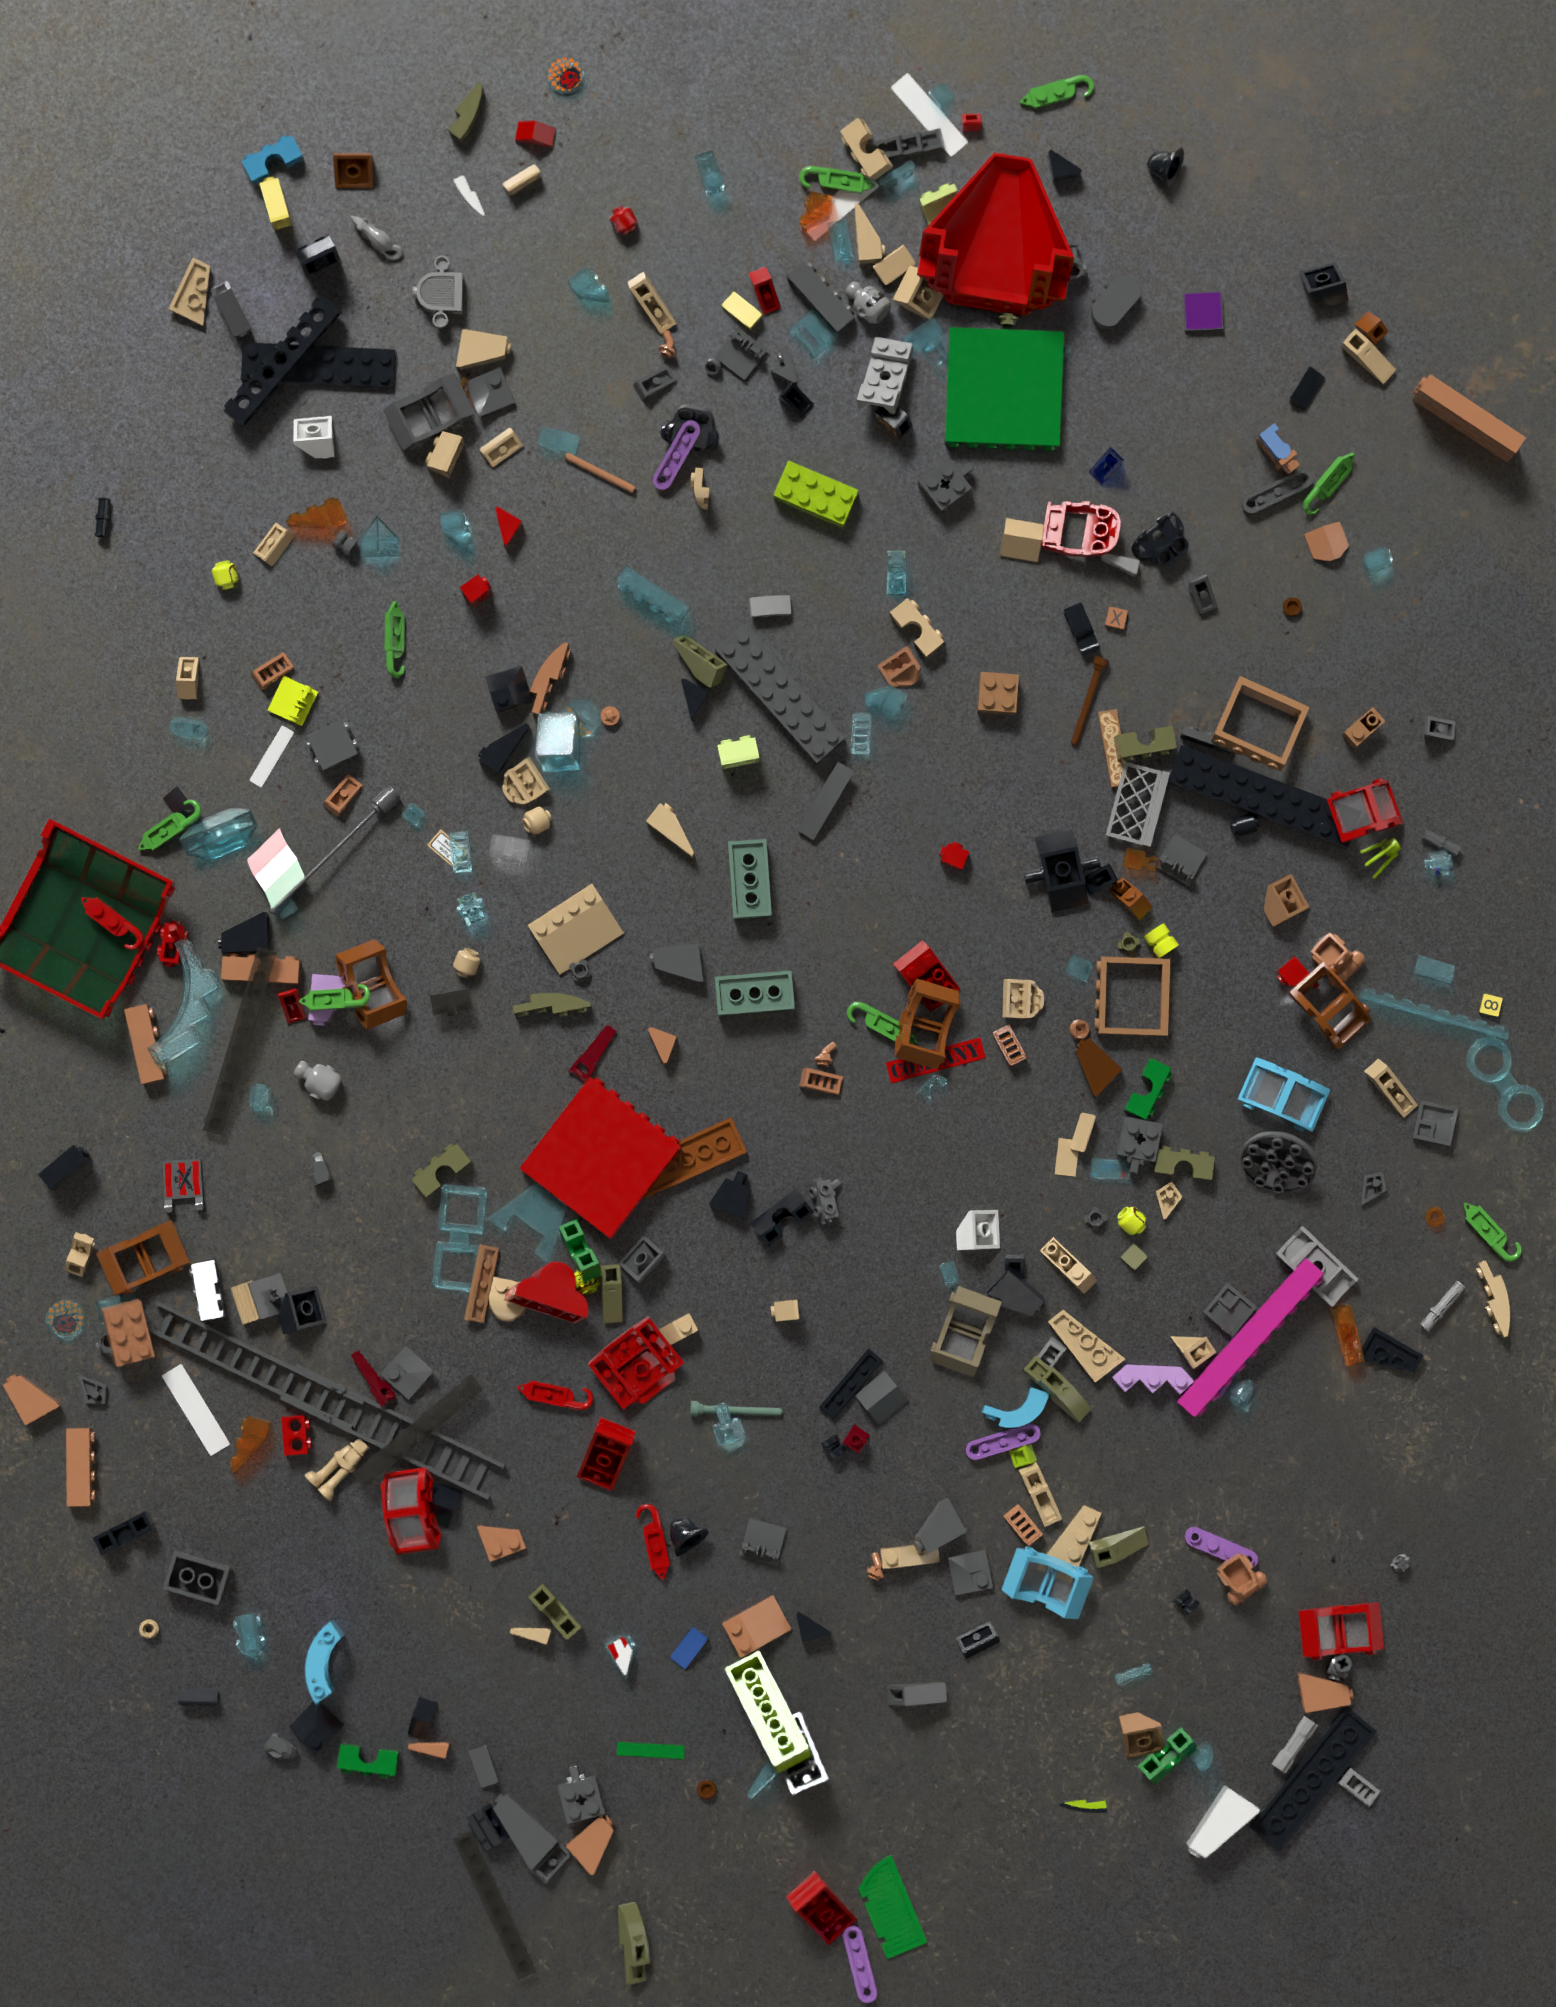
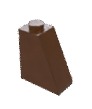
M1082 1038L1075 1046L1077 1048L1075 1055L1090 1091L1096 1098L1122 1068L1090 1038L1086 1041Z

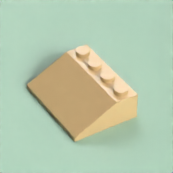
M590 884L528 925L559 975L567 971L571 963L580 962V960L587 958L624 934L593 884Z

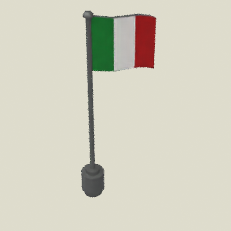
M391 786L381 791L372 800L374 810L306 876L298 859L285 842L281 828H279L247 859L252 874L268 898L271 906L269 909L270 913L275 914V911L376 812L378 814H386L398 803L400 795Z

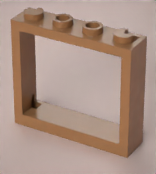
M1239 676L1211 741L1220 744V747L1231 749L1237 755L1249 757L1255 763H1262L1271 770L1273 768L1281 772L1310 707ZM1239 692L1298 718L1282 757H1278L1222 731Z
M1100 957V961H1097L1096 972H1100L1099 980H1096L1095 986L1096 992H1099V999H1095V1011H1098V1018H1095L1094 1021L1095 1030H1098V1034L1167 1037L1170 959ZM1107 963L1161 965L1159 1029L1105 1028Z

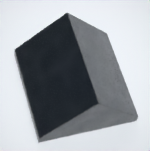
M433 1482V1501L429 1502L430 1512L435 1514L438 1525L449 1528L461 1491Z

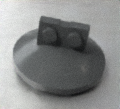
M1268 1130L1267 1132L1257 1134L1245 1143L1241 1152L1240 1162L1247 1177L1257 1187L1265 1188L1276 1194L1295 1192L1307 1187L1313 1181L1317 1172V1158L1313 1150L1303 1140L1288 1133Z

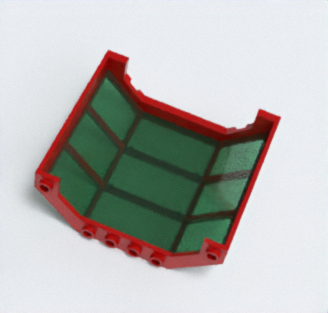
M49 818L40 835L43 837L41 841L43 843V850L39 849L29 872L0 925V967L104 1020L106 1017L109 1018L114 1005L127 986H131L136 977L134 975L135 970L141 968L144 962L143 955L145 951L151 949L153 945L151 939L154 934L159 933L162 927L160 922L169 898L175 891V882ZM81 897L93 899L97 897L137 927L143 935L141 946L135 950L125 948V944L134 945L136 943V936L129 931L123 936H115L85 913L86 910Z

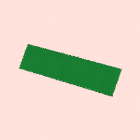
M617 1742V1755L684 1759V1745Z

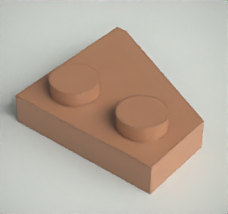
M487 1526L477 1527L490 1562L526 1548L520 1530Z

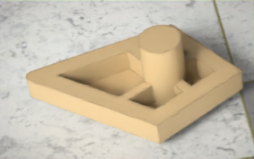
M1172 1181L1156 1191L1163 1219L1168 1217L1182 1198V1195Z

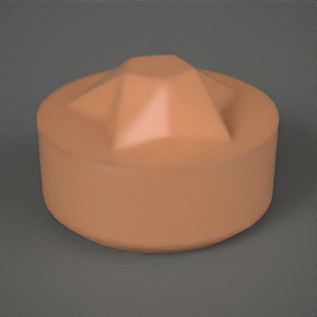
M612 706L605 707L601 712L602 722L607 726H613L618 723L620 719L619 711Z
M1075 1020L1071 1023L1069 1031L1072 1037L1084 1039L1088 1036L1090 1027L1086 1021Z

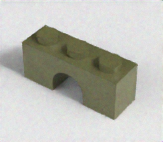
M1173 726L1151 730V742L1149 745L1141 744L1137 739L1136 732L1116 735L1113 739L1117 760L1123 759L1124 762L1135 760L1137 756H1142V759L1153 757V754L1160 753V756L1172 754L1171 751L1177 748Z
M457 1143L455 1145L449 1144L443 1149L445 1152L440 1157L434 1156L428 1161V1167L425 1169L421 1167L413 1173L414 1178L411 1180L426 1198L442 1186L436 1177L439 1168L450 1166L457 1174L472 1162Z
M1161 1146V1149H1158L1153 1173L1174 1175L1176 1164L1180 1161H1185L1192 1168L1191 1178L1212 1180L1215 1157L1210 1156L1211 1153L1199 1151V1155L1191 1154L1192 1150L1180 1149V1152L1172 1151V1147Z
M544 1583L528 1596L537 1608L550 1619L566 1640L582 1627Z

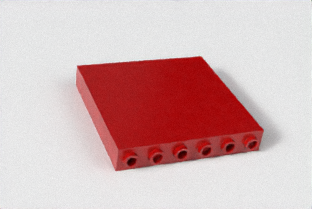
M589 1077L524 1161L520 1169L606 1236L613 1239L679 1154L682 1147L679 1145L681 1142L673 1135L670 1138L665 1135L664 1132L666 1130L660 1125H652L649 1122L650 1118L643 1112L640 1114L635 1112L634 1105L627 1100L624 1103L618 1099L620 1095L613 1089L610 1091L605 1089L604 1082L597 1077L595 1079Z

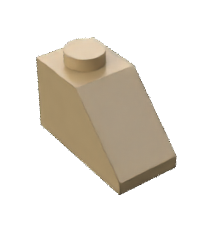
M179 657L176 676L177 699L188 700L197 698L199 657Z
M797 1300L774 1302V1306H771L772 1318H776V1321L799 1319Z
M689 1313L659 1330L672 1345L698 1331V1328Z

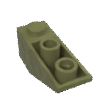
M620 1264L600 1266L601 1276H599L603 1324L622 1322Z
M1144 1526L1088 1542L1092 1559L1097 1568L1114 1564L1149 1545Z

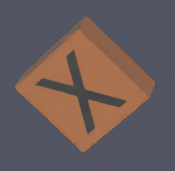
M1109 606L1105 626L1124 630L1128 610Z

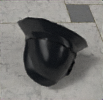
M1181 147L1175 152L1157 151L1148 159L1147 166L1152 176L1165 182L1168 189L1175 182L1183 164V148Z
M685 1517L673 1520L670 1525V1540L675 1546L676 1557L686 1553L703 1541L709 1533L708 1529H700L690 1519Z

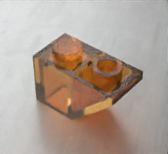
M811 191L810 196H806L804 207L807 208L805 215H801L799 222L802 232H808L830 218L834 204L833 196Z

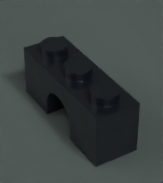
M794 1189L750 1224L769 1247L783 1236L780 1226L785 1220L795 1219L798 1223H801L814 1211L799 1191Z
M144 1511L93 1537V1540L100 1554L103 1555L154 1529L155 1526L148 1512Z

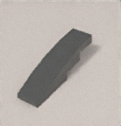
M939 128L923 133L916 132L904 136L897 135L865 145L867 154L880 149L884 151L889 160L945 148L942 131Z
M840 762L836 764L798 828L799 832L813 840L816 838L855 771Z

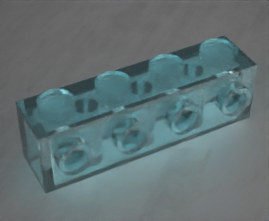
M626 565L615 580L616 585H618L617 589L625 594L629 592L633 595L635 601L640 604L646 603L650 606L649 609L652 612L663 614L666 616L665 620L673 625L676 623L680 626L690 610V606Z

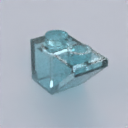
M713 150L695 155L706 196L725 191Z
M584 267L568 279V284L580 299L599 302L609 301L608 294L610 292L604 284L600 285L598 283V276L593 269L589 271L587 267Z
M462 509L439 513L443 534L465 550H468L472 540L470 532L466 533L465 526L469 525L467 514H463Z
M887 551V595H906V551Z
M887 686L865 693L863 699L866 700V705L872 708L877 706L882 709L881 712L892 717V715L897 716L908 694L893 686Z

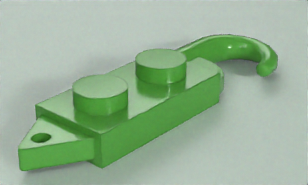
M1086 75L1059 80L1029 89V93L1020 101V104L1036 109L1070 99L1075 93V84L1086 82L1089 86V90L1084 93V97H1087L1093 92L1094 83Z
M807 166L803 168L799 175L801 184L807 188L811 187V185L805 182V176L808 173L818 174L819 183L824 188L862 194L863 191L875 187V184L862 173L833 168Z
M1351 452L1343 457L1338 456L1317 481L1314 489L1304 500L1303 510L1306 514H1316L1319 508L1310 510V504L1316 497L1322 500L1329 498L1353 470L1351 466L1355 457L1354 453Z
M393 601L388 612L385 613L386 668L388 673L395 678L401 677L405 672V666L401 667L400 672L394 670V659L401 657L404 652L405 614L401 612L397 601Z
M194 800L185 801L184 805L191 804L195 807L194 814L186 818L181 813H173L142 834L144 837L138 850L152 849V851H155L196 822L201 815L199 803Z
M359 984L358 987L362 988L365 992V996L360 1000H354L352 992L348 989L309 991V994L299 1000V1002L309 1007V1010L312 1011L348 1009L365 1006L370 1000L371 993L367 986Z
M854 1002L848 1007L847 1017L852 1023L856 1022L852 1017L853 1010L860 1009L867 1013L865 1023L869 1028L896 1041V1036H899L901 1028L898 1025L899 1021L863 1002ZM910 1032L909 1044L917 1043L912 1032Z
M1463 1203L1466 1215L1465 1220L1503 1260L1508 1262L1516 1261L1522 1252L1520 1244L1518 1242L1515 1243L1517 1251L1514 1255L1507 1254L1502 1248L1507 1240L1503 1230L1480 1205L1477 1207Z

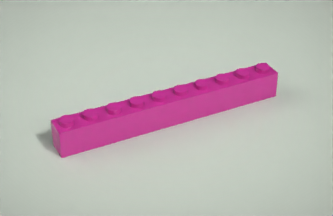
M1305 1257L1179 1397L1177 1402L1192 1416H1201L1207 1409L1205 1405L1210 1400L1213 1402L1220 1395L1218 1392L1222 1386L1226 1388L1233 1380L1231 1376L1235 1372L1240 1373L1246 1366L1244 1362L1247 1358L1250 1357L1252 1359L1259 1351L1257 1347L1261 1343L1265 1345L1272 1337L1270 1333L1274 1328L1278 1330L1284 1324L1283 1318L1287 1314L1291 1316L1298 1308L1296 1304L1300 1300L1304 1301L1311 1294L1309 1292L1310 1288L1313 1285L1317 1287L1324 1278L1321 1276L1324 1273Z

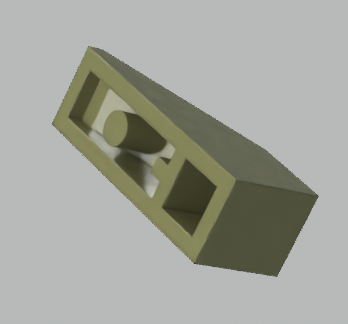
M685 634L673 639L672 643L696 679L709 688L722 682L728 666L726 662Z

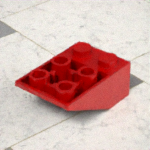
M923 940L893 963V966L910 988H912L916 979H920L956 991L960 990V987ZM921 998L922 1003L930 1012L942 1004V1002L932 999Z

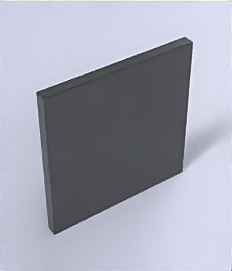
M281 1273L247 1283L259 1320L279 1314L285 1293H287Z

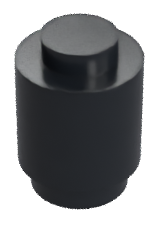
M1252 813L1234 818L1233 821H1230L1233 835L1240 837L1257 832L1259 822L1257 816L1253 817Z

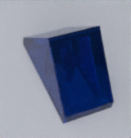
M1110 447L1092 466L1089 472L1103 484L1123 464L1124 459Z

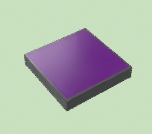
M1221 291L1183 293L1185 332L1223 330Z

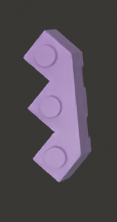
M1124 1365L1111 1377L1124 1392L1140 1380L1151 1393H1154L1167 1381L1178 1394H1181L1194 1382L1182 1367Z

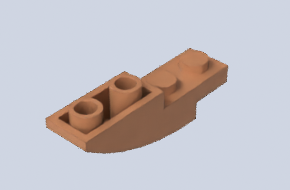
M566 642L560 645L546 659L533 681L530 693L537 695L532 709V714L540 716L541 712L546 710L547 701H545L546 694L551 693L553 683H550V681L558 682L559 677L563 678L566 667H563L565 659H569L571 649L568 648L569 644Z

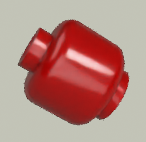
M621 205L612 210L613 215L610 216L609 220L616 233L625 235L636 229L637 219L630 207L623 208Z

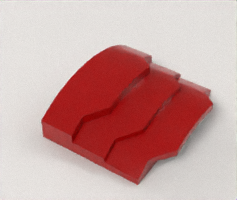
M649 1316L618 1336L588 1362V1366L623 1410L632 1403L644 1404L675 1380L676 1369L684 1364V1361Z

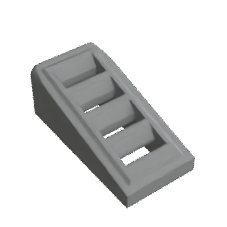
M1106 554L1100 558L1102 561L1133 577L1137 575L1139 560L1113 554Z
M1051 1337L1037 1357L1039 1359L1042 1357L1051 1363L1049 1366L1051 1368L1055 1366L1067 1347L1056 1338ZM1050 1345H1052L1053 1347H1055V1348H1056L1057 1350H1059L1060 1352H1059V1353L1056 1352L1054 1349H1052V1348L1050 1347ZM1048 1351L1050 1354H1052V1355L1055 1356L1056 1358H1055V1359L1051 1358V1357L1048 1356L1045 1352Z
M1349 1767L1337 1780L1338 1784L1368 1807L1371 1806L1381 1792ZM1357 1779H1358L1359 1782H1358V1783L1356 1784V1786L1352 1789L1351 1787L1354 1785V1783H1355V1782L1357 1781ZM1365 1784L1366 1786L1363 1788L1361 1793L1358 1794L1361 1787ZM1369 1789H1371L1372 1791H1371V1793L1368 1795V1797H1367L1366 1799L1363 1798V1797L1366 1795V1793L1369 1791Z

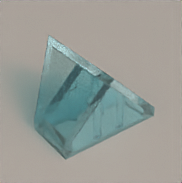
M376 516L360 537V557L399 556L398 536Z

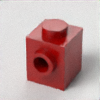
M952 842V844L948 843L947 847L942 846L939 857L942 858L941 863L962 871L969 851L962 849L963 845Z

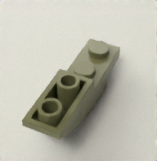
M538 993L530 995L531 1002L512 1006L514 1014H518L519 1017L528 1016L530 1011L537 1010V1013L548 1012V1008L551 1007L554 1015L557 1014L558 1017L568 1016L570 1011L576 1010L577 1014L588 1012V1008H591V1003L572 995Z
M1034 1356L1022 1370L1043 1390L1049 1393L1050 1399L1077 1423H1080L1091 1410L1079 1392L1055 1368H1050L1037 1356Z
M636 1902L618 1905L619 1942L624 1945L626 1983L634 1984L646 1981L645 1964L650 1963L646 1932Z

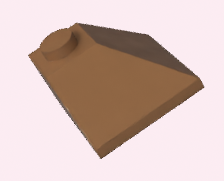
M1292 874L1268 885L1264 912L1273 927L1310 908Z
M1140 1713L1119 1716L1127 1758L1157 1753L1164 1749L1161 1723Z

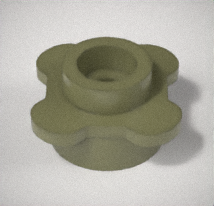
M1003 313V316H999L998 320H1000L1001 326L1015 327L1018 317H1014L1012 313Z
M1125 932L1117 946L1131 955L1134 953L1135 947L1140 944V940L1131 936L1129 932Z

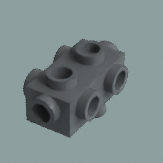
M823 1177L812 1179V1184L809 1185V1196L813 1200L814 1216L822 1225L833 1223V1219L839 1217L835 1201V1190L842 1183L838 1179L832 1183L830 1179L823 1180Z

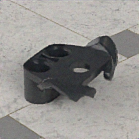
M690 404L681 405L673 420L666 421L660 431L661 438L672 444L682 425L688 420H693L700 426V434L693 445L695 451H712L717 448L719 443L718 432L713 429L712 411ZM687 410L690 413V417L683 418L680 411ZM706 414L709 421L702 422L699 419V415ZM692 426L688 427V431L694 432V428Z
M1168 513L1158 518L1156 526L1148 532L1143 530L1131 548L1135 557L1141 560L1150 559L1160 566H1169L1186 553L1189 543L1183 538L1181 533L1183 523L1175 513ZM1155 531H1161L1163 534V538L1159 542L1153 539ZM1180 540L1182 548L1177 551L1175 549V542ZM1163 552H1165L1168 557L1164 563H1162L1160 560V555Z

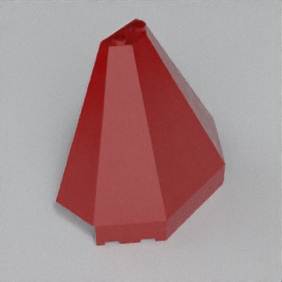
M993 153L923 231L917 275L920 278L924 277L928 281V285L937 293L941 292L948 303L1026 316L1031 313V310L1036 308L1041 310L1051 306L1052 302L1056 300L1060 302L1065 300L1074 256L1032 159L1003 153Z

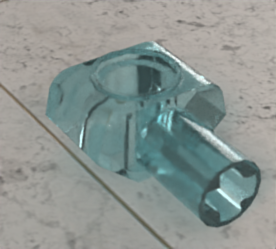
M720 1403L714 1406L719 1423L713 1426V1431L718 1445H727L745 1438L740 1418L732 1419L727 1403ZM726 1429H732L734 1433L732 1435H726L724 1431Z

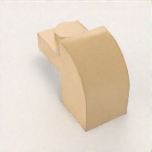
M75 1233L64 1271L83 1277L93 1253L94 1238L86 1234Z

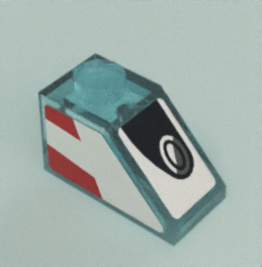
M625 1633L604 1645L624 1679L629 1675L635 1650L633 1638Z

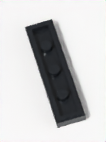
M868 1348L819 1408L832 1419H835L883 1360Z

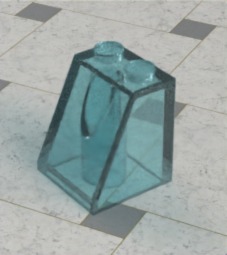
M565 711L563 713L545 712L544 714H538L535 756L543 772L580 771V721L576 713Z

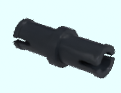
M98 498V511L95 515L96 537H107L108 521H110L109 498Z

